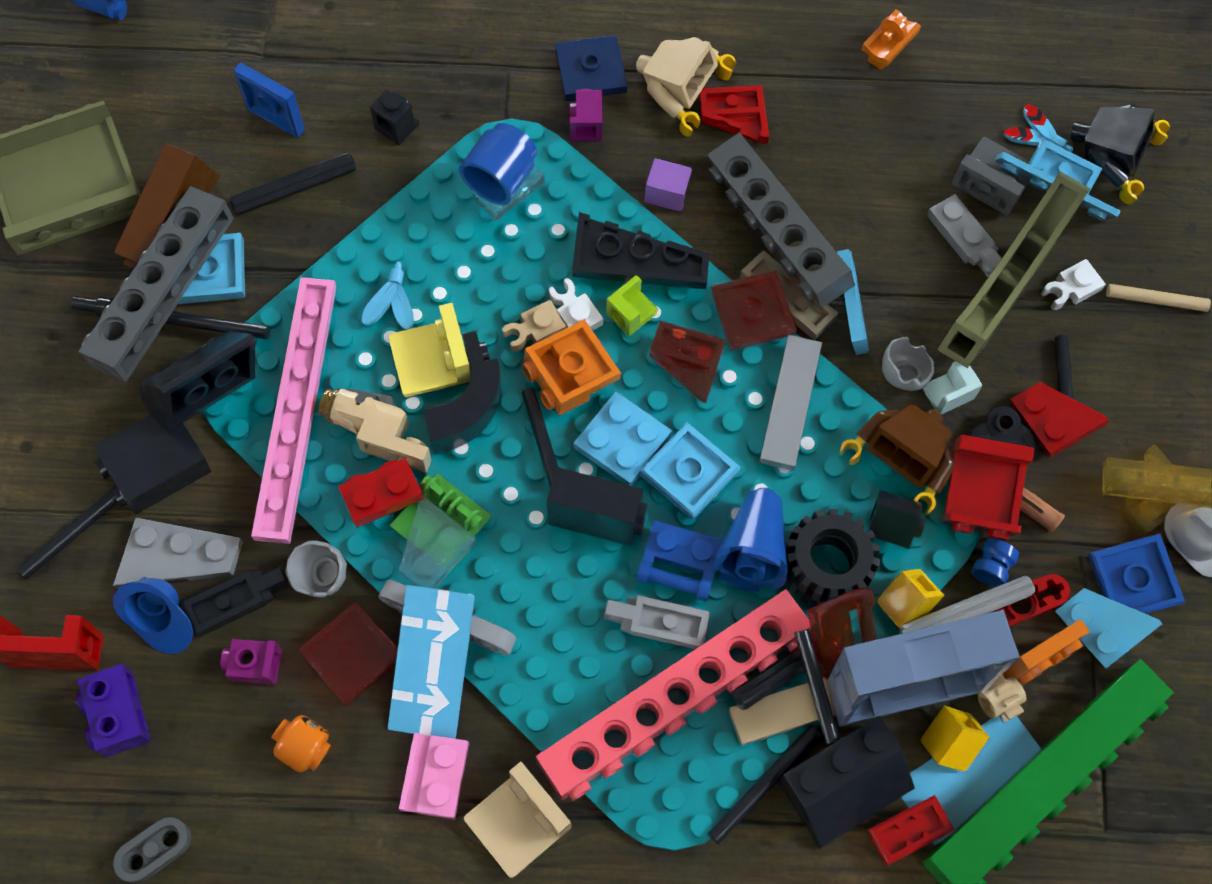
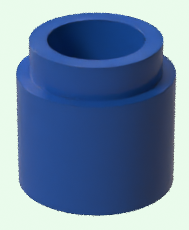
M498 123L493 129H488L483 133L459 166L460 176L467 186L483 199L497 205H507L534 169L537 148L534 142L517 127L507 123Z

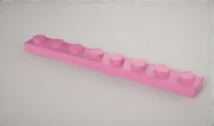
M300 278L251 537L254 541L290 544L335 299V280Z

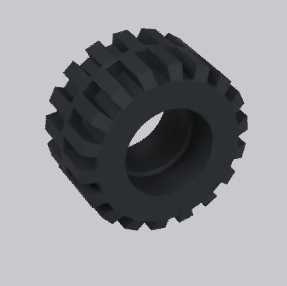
M829 509L827 515H824L822 510L815 511L812 518L808 515L805 516L791 532L786 544L788 574L785 582H792L790 590L794 595L800 591L803 594L801 601L806 604L811 599L816 601L815 608L823 609L826 604H830L831 610L839 609L842 603L848 606L857 597L860 598L875 577V572L880 563V559L876 558L880 552L879 544H872L876 537L873 531L869 530L866 532L863 529L866 523L862 519H859L857 522L851 519L852 513L845 511L844 515L840 516L838 515V509ZM823 544L837 547L847 557L849 571L840 575L823 572L814 564L810 549Z

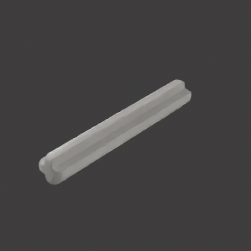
M1022 576L903 624L898 629V632L903 634L988 614L1031 596L1035 592V586L1028 576Z

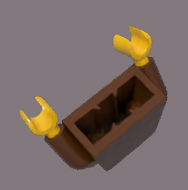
M909 405L901 411L892 409L875 413L856 433L858 437L855 440L849 439L844 441L840 449V456L847 449H853L857 452L849 461V465H855L861 458L862 447L867 443L866 450L918 488L921 489L924 485L927 486L924 492L913 498L914 501L918 502V500L922 499L927 503L928 508L923 516L928 515L935 508L936 501L934 496L936 492L940 493L954 469L953 451L950 445H948L952 433L942 425L944 422L943 416L934 409L924 412L915 405Z

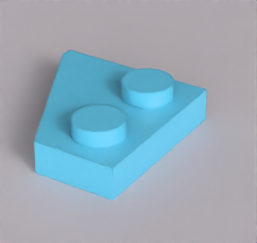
M1085 588L1055 611L1067 626L1080 619L1084 622L1090 632L1082 637L1080 641L1105 669L1162 625L1161 621L1157 618Z

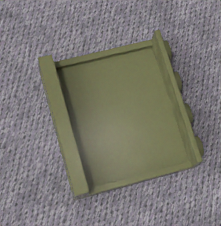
M104 101L87 104L82 108L58 114L31 125H24L19 129L0 135V210L6 225L2 229L6 240L17 255L131 217L141 195L115 123Z

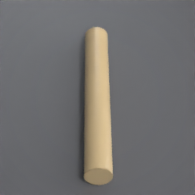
M1109 284L1106 290V296L1111 298L1208 312L1211 305V300L1208 298Z

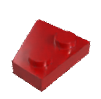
M762 85L703 88L698 95L701 123L735 135L740 132L744 138L761 144H768L769 130Z
M1042 382L1010 399V405L1019 414L1025 426L1034 433L1036 441L1049 458L1105 427L1109 421L1105 415Z

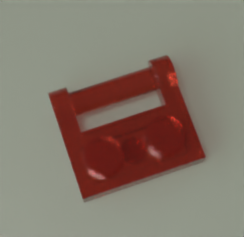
M855 589L807 610L814 650L824 679L828 680L844 647L855 645L850 611L857 609L862 643L877 640L872 606L875 601L871 589Z

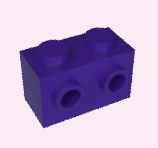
M119 664L77 679L80 692L76 693V702L80 712L86 714L89 727L85 728L84 732L87 744L91 750L95 749L96 752L107 758L151 742L134 675L124 664Z

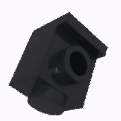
M386 89L370 106L374 129L397 145H400L419 125V120L413 117L412 106L409 101L395 92H390Z

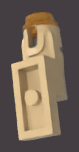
M340 388L335 390L327 389L324 392L319 404V415L325 417L327 422L340 425L355 433L361 452L389 461H398L406 457L410 468L427 473L432 461L429 447H426L424 442L416 438L407 437L404 440L409 425L407 415L401 408L394 406L392 396Z

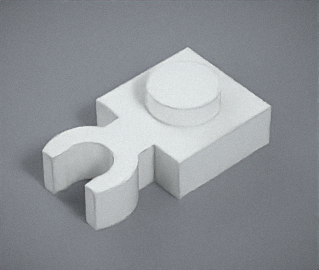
M1085 259L1060 272L1056 278L1057 282L1048 283L1042 290L1041 295L1042 297L1049 293L1057 295L1058 299L1053 302L1051 309L1058 310L1065 304L1068 298L1076 305L1102 291L1106 284L1088 260Z
M566 278L564 280V287L567 290L565 294H558L553 287L549 288L550 300L555 305L561 306L556 310L565 323L566 328L584 319L592 331L603 325V317L586 293L579 297L575 296V286L570 279Z

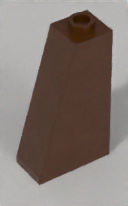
M165 143L114 250V253L125 259L123 265L134 270L141 254L149 248L157 236L159 227L166 223L175 209L176 202L180 197L184 196L190 186L209 193L217 182L219 175L196 155Z

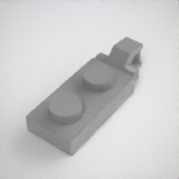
M956 194L931 207L927 217L964 263L967 264L969 262L973 266L977 264L989 278L1001 261V257L997 253L999 249L993 239Z
M638 595L637 598L628 597L626 604L608 600L604 619L622 624L621 631L629 632L630 635L697 649L704 644L710 612Z

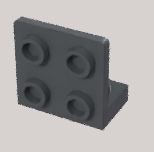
M983 137L971 155L966 154L959 165L951 185L1008 216L1029 185L1030 179L1020 174L1018 177H1014L1000 170L1001 164L994 160L998 154L1005 152L1027 164L1030 161L989 138Z

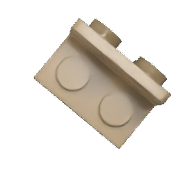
M519 762L509 771L510 778L464 816L466 824L509 878L517 876L571 829L570 820L522 762Z

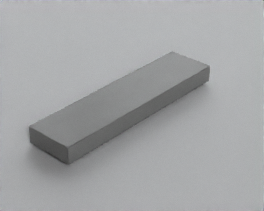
M788 335L759 463L794 471L822 342Z

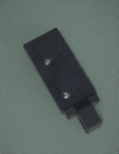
M280 567L263 574L261 569L254 572L248 570L183 601L182 604L190 619L193 631L199 638L266 606V603L274 600L272 594L289 586V583Z

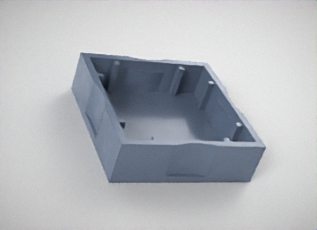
M1004 610L844 647L826 684L840 727L874 719L877 716L882 717L985 692L996 681V678L1006 671L1020 656Z

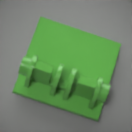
M437 473L433 478L429 475L423 478L419 486L422 488L421 492L424 499L407 506L390 524V527L445 570L492 516Z

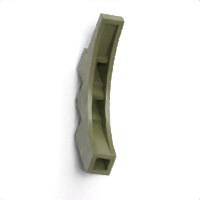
M1063 172L1057 175L1008 251L967 308L955 321L937 350L966 368L971 365L1005 315L1012 308L1030 279L1037 272L1090 191V188Z

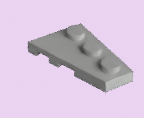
M135 518L113 586L118 590L122 585L129 582H137L143 577L158 578L167 582L184 579L195 581L233 576L243 541L238 537Z

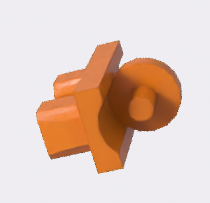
M896 9L882 21L880 27L864 42L861 50L868 54L867 60L878 69H883L918 34L921 25L908 21Z

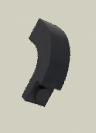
M476 331L462 334L471 371L470 382L466 390L457 399L449 403L423 409L434 454L456 449L472 441L489 425L499 406L501 376L498 358L490 360L486 342L479 343Z

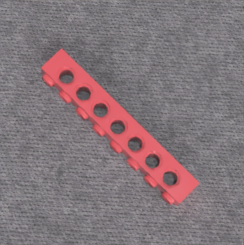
M785 589L536 756L538 766L561 801L569 796L572 801H575L592 788L589 783L601 774L604 779L611 777L624 767L621 761L632 753L636 757L643 755L655 746L654 738L663 732H666L668 736L674 734L687 724L684 719L694 711H697L699 715L708 711L718 702L715 697L726 689L732 694L735 689L748 681L746 676L758 669L761 673L779 661L776 655L787 648L790 652L796 650L798 646L794 632L803 629H809L810 631L813 626L787 589ZM763 628L773 629L778 635V641H765L761 637L760 630ZM733 648H741L746 651L749 660L744 663H738L731 658L729 651ZM704 668H710L717 673L719 680L713 684L705 683L699 677V671ZM672 689H681L687 694L688 701L685 704L676 705L669 700L667 693ZM644 709L651 710L655 713L657 722L652 726L641 725L636 718V714ZM617 730L623 733L626 742L621 747L613 748L605 742V735L610 731ZM579 752H588L593 756L594 764L586 770H581L574 766L572 762L573 757Z

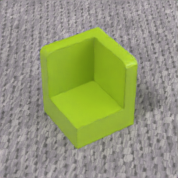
M637 275L607 298L606 314L628 336H631L647 323L658 311V308L641 292L642 280Z

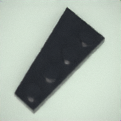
M579 212L572 277L628 282L637 275L642 280V284L706 289L710 253L669 240L664 243L652 239L650 234L638 231L636 234L619 228V224L607 220L605 223L590 219L588 214Z

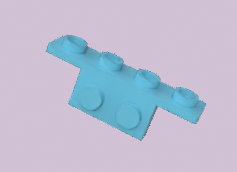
M1045 139L1040 141L1029 164L1005 152L998 154L994 160L1001 164L1000 170L1014 177H1018L1020 174L1030 179L1029 185L1044 192H1047L1060 172L1087 186L1091 191L1102 170L1101 167ZM1088 194L1080 204L1088 209L1087 214L1100 221H1105L1106 218H1118L1121 212Z

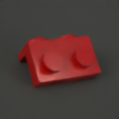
M406 457L398 461L391 460L385 462L379 469L368 474L352 476L344 484L338 486L356 528L424 499Z

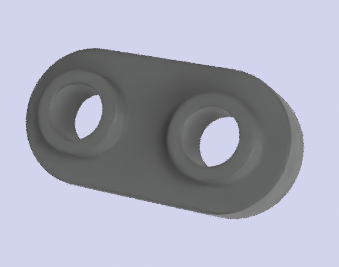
M173 817L157 821L119 848L113 861L116 875L130 883L146 881L187 851L191 843L189 827L181 820ZM172 832H176L178 836L177 842L172 846H167V836ZM137 856H142V867L134 870L132 868L133 860Z

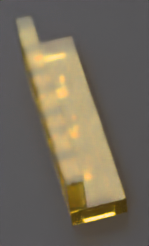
M1106 457L1103 461V495L1212 508V469Z

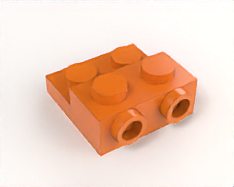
M585 319L525 348L524 363L522 364L523 373L529 382L537 381L542 389L539 394L544 406L548 410L554 408L559 416L589 401L590 394L616 382L621 376V372Z

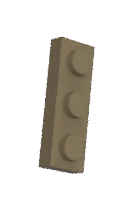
M764 250L741 270L740 278L814 341L837 319L839 313L829 304L821 308L814 299L809 302L798 287V284L801 283L799 279L795 276L789 277L781 264Z

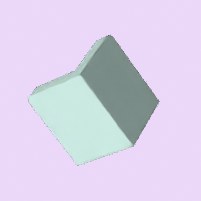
M955 361L952 363L947 374L930 381L923 388V391L935 410L942 415L974 400L983 385L971 366L966 368Z

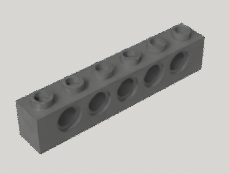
M740 132L707 154L712 166L708 171L718 186L722 183L726 186L728 190L725 193L735 208L741 206L744 209L745 213L743 216L753 231L759 228L764 235L761 239L771 254L777 251L782 259L779 262L789 277L795 275L801 283L798 284V287L809 302L814 299L823 308L855 286L851 269ZM740 174H745L743 177L736 178ZM758 196H764L760 200H754ZM777 218H783L778 223H771L773 220ZM795 241H801V243L798 246H789L791 243ZM812 265H821L817 270H807Z
M192 186L189 187L184 196L178 199L174 211L166 223L159 227L157 236L149 248L141 254L138 264L130 276L124 279L118 294L111 304L105 307L101 314V319L92 332L84 338L82 347L78 352L92 368L125 383L127 382L234 219L225 200Z

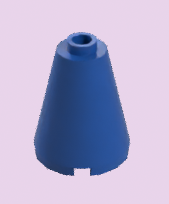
M758 488L747 494L715 556L714 571L716 572L718 569L721 572L720 579L737 589L759 592L760 586H770V591H774L782 587L787 579L788 567L782 499L773 490L768 488Z

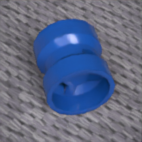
M987 539L981 549L983 556L981 559L976 560L971 573L980 582L995 588L1007 583L1009 579L1008 570L1015 566L1020 555L1016 548L1002 540Z

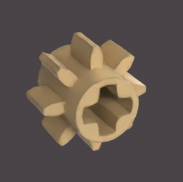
M1001 673L985 692L978 694V700L988 717L994 719L999 716L1004 723L1024 712L1020 704L1026 702V694L1017 679L1014 677L1005 679Z

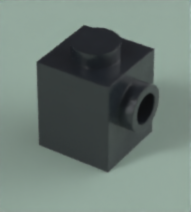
M880 490L868 521L867 531L872 530L877 539L909 549L913 538L921 537L926 523V518L921 516L922 503Z

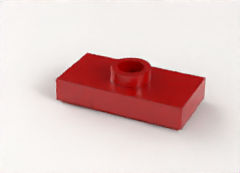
M933 795L870 828L866 832L886 867L955 829L937 797Z

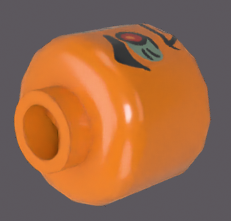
M299 715L291 722L284 719L272 735V739L277 741L273 751L274 756L298 773H303L309 768L314 771L331 747V744L327 742L329 739L328 731L305 715Z

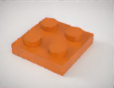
M1081 619L1020 656L1002 673L1004 678L1014 677L1022 685H1025L1049 667L1057 665L1083 646L1080 639L1090 632Z

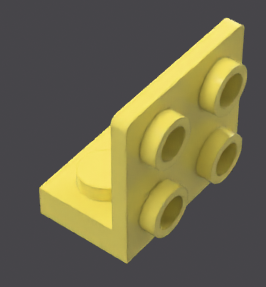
M453 303L439 306L441 319L435 320L433 324L389 334L388 338L404 397L470 382L469 362Z

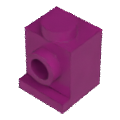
M576 90V103H570V141H602V90Z
M232 639L231 647L224 648L222 651L221 670L226 671L225 676L231 682L276 686L282 649L276 641L268 640V642ZM245 654L253 655V660L249 664H243Z

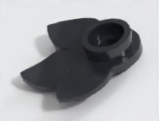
M998 406L988 413L985 423L974 427L969 435L1033 447V460L1037 457L1038 445L1034 433L1021 424L1019 414L1008 406ZM1001 417L1008 419L1009 427L1007 429L1000 426L999 420Z

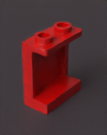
M968 435L959 436L954 444V469L948 481L942 523L951 524V530L959 533L973 534V529L988 531V538L1008 541L1009 536L1020 534L1022 526L1018 525L1026 469L1027 465L1033 461L1034 448Z
M0 615V662L11 668L98 671L104 634L82 616L66 615L62 638L23 636L21 629Z

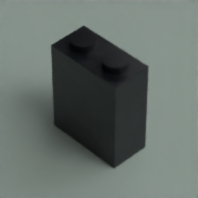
M152 414L93 446L100 457L94 463L104 479L112 477L117 485L110 489L121 508L128 504L135 515L212 472L205 457L183 423L167 432Z
M557 467L547 499L548 525L632 546L634 535H642L648 503L642 502V488Z

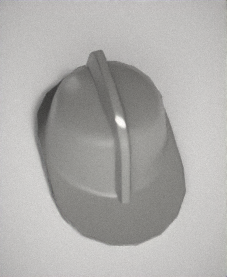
M1194 500L1179 502L1169 510L1165 517L1164 530L1166 537L1173 548L1181 554L1193 569L1203 576L1212 578V508Z

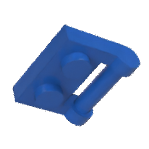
M654 520L636 581L644 584L650 581L697 595V600L707 602L715 574L713 569L715 556L724 540ZM655 560L702 574L703 576L701 581L654 568L652 567Z

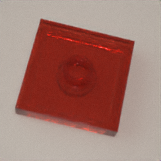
M776 270L711 286V294L730 351L796 334L797 329Z
M355 601L302 645L298 651L347 707L396 665L398 649Z

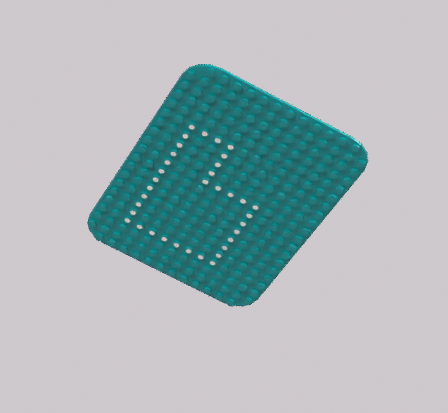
M507 119L485 123L463 137L245 322L269 326L270 336L268 340L255 338V379L202 411L215 432L261 478L263 477L300 278L335 280V299L296 512L324 540L339 549L344 559L379 594L387 580L396 581L405 586L413 585L472 594L475 596L472 615L513 633L517 640L509 656L500 655L469 641L464 677L540 752H543L695 650L630 635L629 632L621 631L622 624L604 619L608 600L626 604L628 597L637 598L639 595L708 611L710 614L704 643H706L787 589L813 625L809 631L811 639L819 637L827 646V656L818 661L822 678L830 676L844 647L899 635L897 625L877 603V599L901 571L921 569L941 591L967 562L980 539V530L973 529V534L959 533L951 530V524L942 523L949 479L940 493L936 492L934 496L936 501L935 508L928 515L923 516L928 508L927 503L922 499L918 500V502L922 503L921 516L926 518V523L921 537H914L909 549L874 538L872 544H879L880 549L876 557L880 559L879 567L875 572L876 575L860 598L857 597L848 606L842 603L839 609L831 610L830 604H826L823 609L815 608L816 601L811 599L806 604L801 601L803 594L800 591L794 595L790 590L791 581L785 582L782 587L774 591H770V586H760L759 592L737 589L720 579L721 572L718 569L714 574L707 602L697 600V595L650 581L647 584L636 581L654 520L724 540L747 494L758 488H768L773 490L782 499L785 542L787 544L794 527L798 526L801 519L808 515L812 518L815 511L822 510L823 514L827 515L829 509H838V515L843 516L845 511L852 513L851 519L857 522L859 519H862L866 523L863 529L867 532L868 521L880 490L913 500L918 494L924 492L927 486L924 485L921 489L868 452L866 450L867 443L862 447L861 458L855 465H849L850 459L857 453L855 450L847 449L840 456L842 443L849 439L855 440L858 437L856 433L875 413L887 409L821 354L818 359L794 471L759 463L788 335L800 336L710 261L706 289L641 283V292L658 308V311L653 318L631 336H628L606 314L607 298L627 282L572 277L579 212L588 214L590 219L605 223L607 220L619 224V228L636 234L638 231L650 234L652 239L664 243L669 240L691 248L693 247L558 134L536 122ZM498 123H507L517 127L534 142L537 148L534 169L507 205H497L483 199L467 186L459 173V166L483 133L488 129H493ZM396 262L402 263L401 270L404 271L402 287L408 297L414 315L412 328L435 323V320L441 319L439 306L453 303L461 336L464 333L476 331L479 343L486 342L490 360L498 358L501 376V398L493 419L472 441L446 452L434 454L423 409L446 404L457 399L466 390L469 382L404 397L388 338L389 334L404 331V329L398 324L392 306L390 305L377 322L371 325H364L362 322L363 310L381 287L389 281L390 270L395 268ZM568 278L575 286V296L579 297L586 293L603 317V325L593 330V332L621 372V376L616 382L590 394L589 401L559 416L554 408L548 410L544 406L539 394L542 389L537 381L529 382L523 373L522 364L524 363L525 348L533 345V340L527 341L522 350L512 352L510 343L519 337L517 335H510L504 338L502 328L509 323L521 324V313L550 300V287H553L558 294L567 293L564 287V280ZM553 303V305L555 306L556 309H558L559 307H561V306H557V305H555V304ZM528 388L535 389L559 468L622 483L574 449L576 439L612 395L617 392L671 429L672 436L669 440L688 422L738 464L740 471L693 521L643 477L639 476L632 486L643 489L642 502L648 503L642 535H634L632 546L548 525L547 499L551 488L549 487L521 392ZM340 389H355L392 396L394 406L401 408L407 415L409 425L404 440L407 437L416 438L424 442L426 447H429L432 461L427 473L411 468L418 485L427 475L433 478L438 473L492 516L445 570L390 527V524L406 507L356 528L338 486L344 484L352 476L358 474L365 475L379 469L382 464L389 460L361 452L356 440L357 435L340 425L332 423L333 420L330 419L331 409ZM823 544L810 549L814 564L823 572L840 575L849 571L848 559L837 547ZM655 560L652 566L701 581L703 576L702 574ZM763 628L760 630L761 637L765 641H778V635L773 629ZM733 648L729 651L731 658L738 663H744L749 660L748 654L741 648ZM787 648L776 655V657L781 660L791 652ZM704 668L699 671V677L705 683L713 684L719 680L717 673L710 668ZM756 669L747 675L748 681L760 673L759 670ZM805 671L769 695L808 683ZM672 689L667 693L669 700L676 705H682L688 701L687 694L681 689ZM726 689L715 697L718 702L708 711L701 715L694 711L684 718L687 724L670 736L663 732L653 739L655 746L639 757L632 753L621 762L624 767L614 775L604 779L601 774L589 784L592 788L584 795L620 830L645 846L677 851L703 845L711 839L707 833L810 725L817 728L820 725L819 721L741 746L728 711L730 707L736 706L733 701L732 694ZM644 709L636 714V718L641 725L652 726L657 722V717L651 710ZM617 730L608 732L604 737L607 745L613 748L621 747L626 742L623 733ZM579 752L573 757L572 762L576 768L586 770L594 764V758L588 752Z

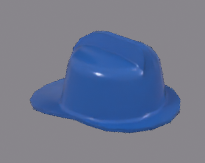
M143 577L137 582H129L122 585L114 594L113 607L117 615L154 649L167 654L179 653L187 649L192 641L193 628L190 619L179 607L178 594L170 583L158 578Z

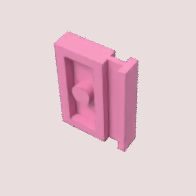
M414 732L399 810L455 820L469 742L434 735H421Z

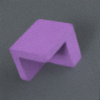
M654 158L646 183L644 202L681 212L692 169Z

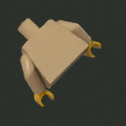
M696 37L685 40H665L661 42L653 56L640 55L636 63L637 72L643 74L649 94L673 119L677 117L681 121L679 125L680 132L688 137L692 135L693 130L686 122H690L698 128L700 118L697 113L685 112L683 108L690 109L714 70L718 78L728 80L736 65L735 58L732 55L725 54L720 57L718 55L719 51L712 48L710 42L702 41Z

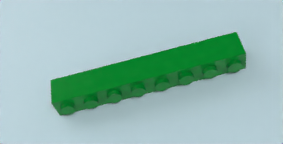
M1142 659L1128 666L921 863L940 884H986L987 882L983 877L992 868L998 872L1005 867L1014 857L1010 851L1019 842L1025 846L1040 833L1037 825L1045 817L1052 820L1066 808L1067 805L1062 801L1071 792L1078 795L1093 781L1089 777L1091 772L1097 767L1104 770L1119 756L1114 751L1123 742L1127 746L1130 745L1144 732L1140 725L1147 718L1153 722L1169 708L1165 701L1174 692Z

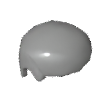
M901 337L892 340L886 348L882 359V372L887 382L906 391H917L926 387L934 375V361L926 352L925 346H913L909 343L908 337Z
M307 541L295 547L288 557L286 575L294 590L312 597L325 598L327 595L331 596L339 591L346 579L347 562L340 550L334 546L319 541Z

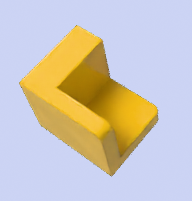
M921 569L901 571L877 599V603L897 627L900 628L903 624L926 616L944 597V594Z
M944 705L922 736L921 743L938 765L964 772L969 768L990 736L970 713Z

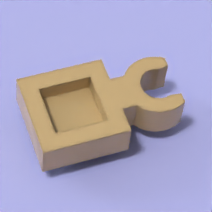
M548 300L521 313V324L509 323L502 328V335L504 338L510 335H517L519 337L510 343L511 351L518 352L525 347L527 341L532 339L535 344L565 329L566 325L552 301Z

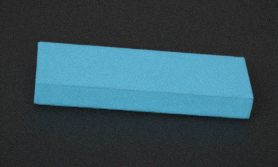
M849 249L837 251L838 255L851 269L855 283L854 287L844 293L852 344L856 355L866 354L869 351L854 260Z

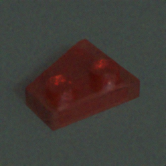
M660 321L649 356L697 399L707 403L726 340Z

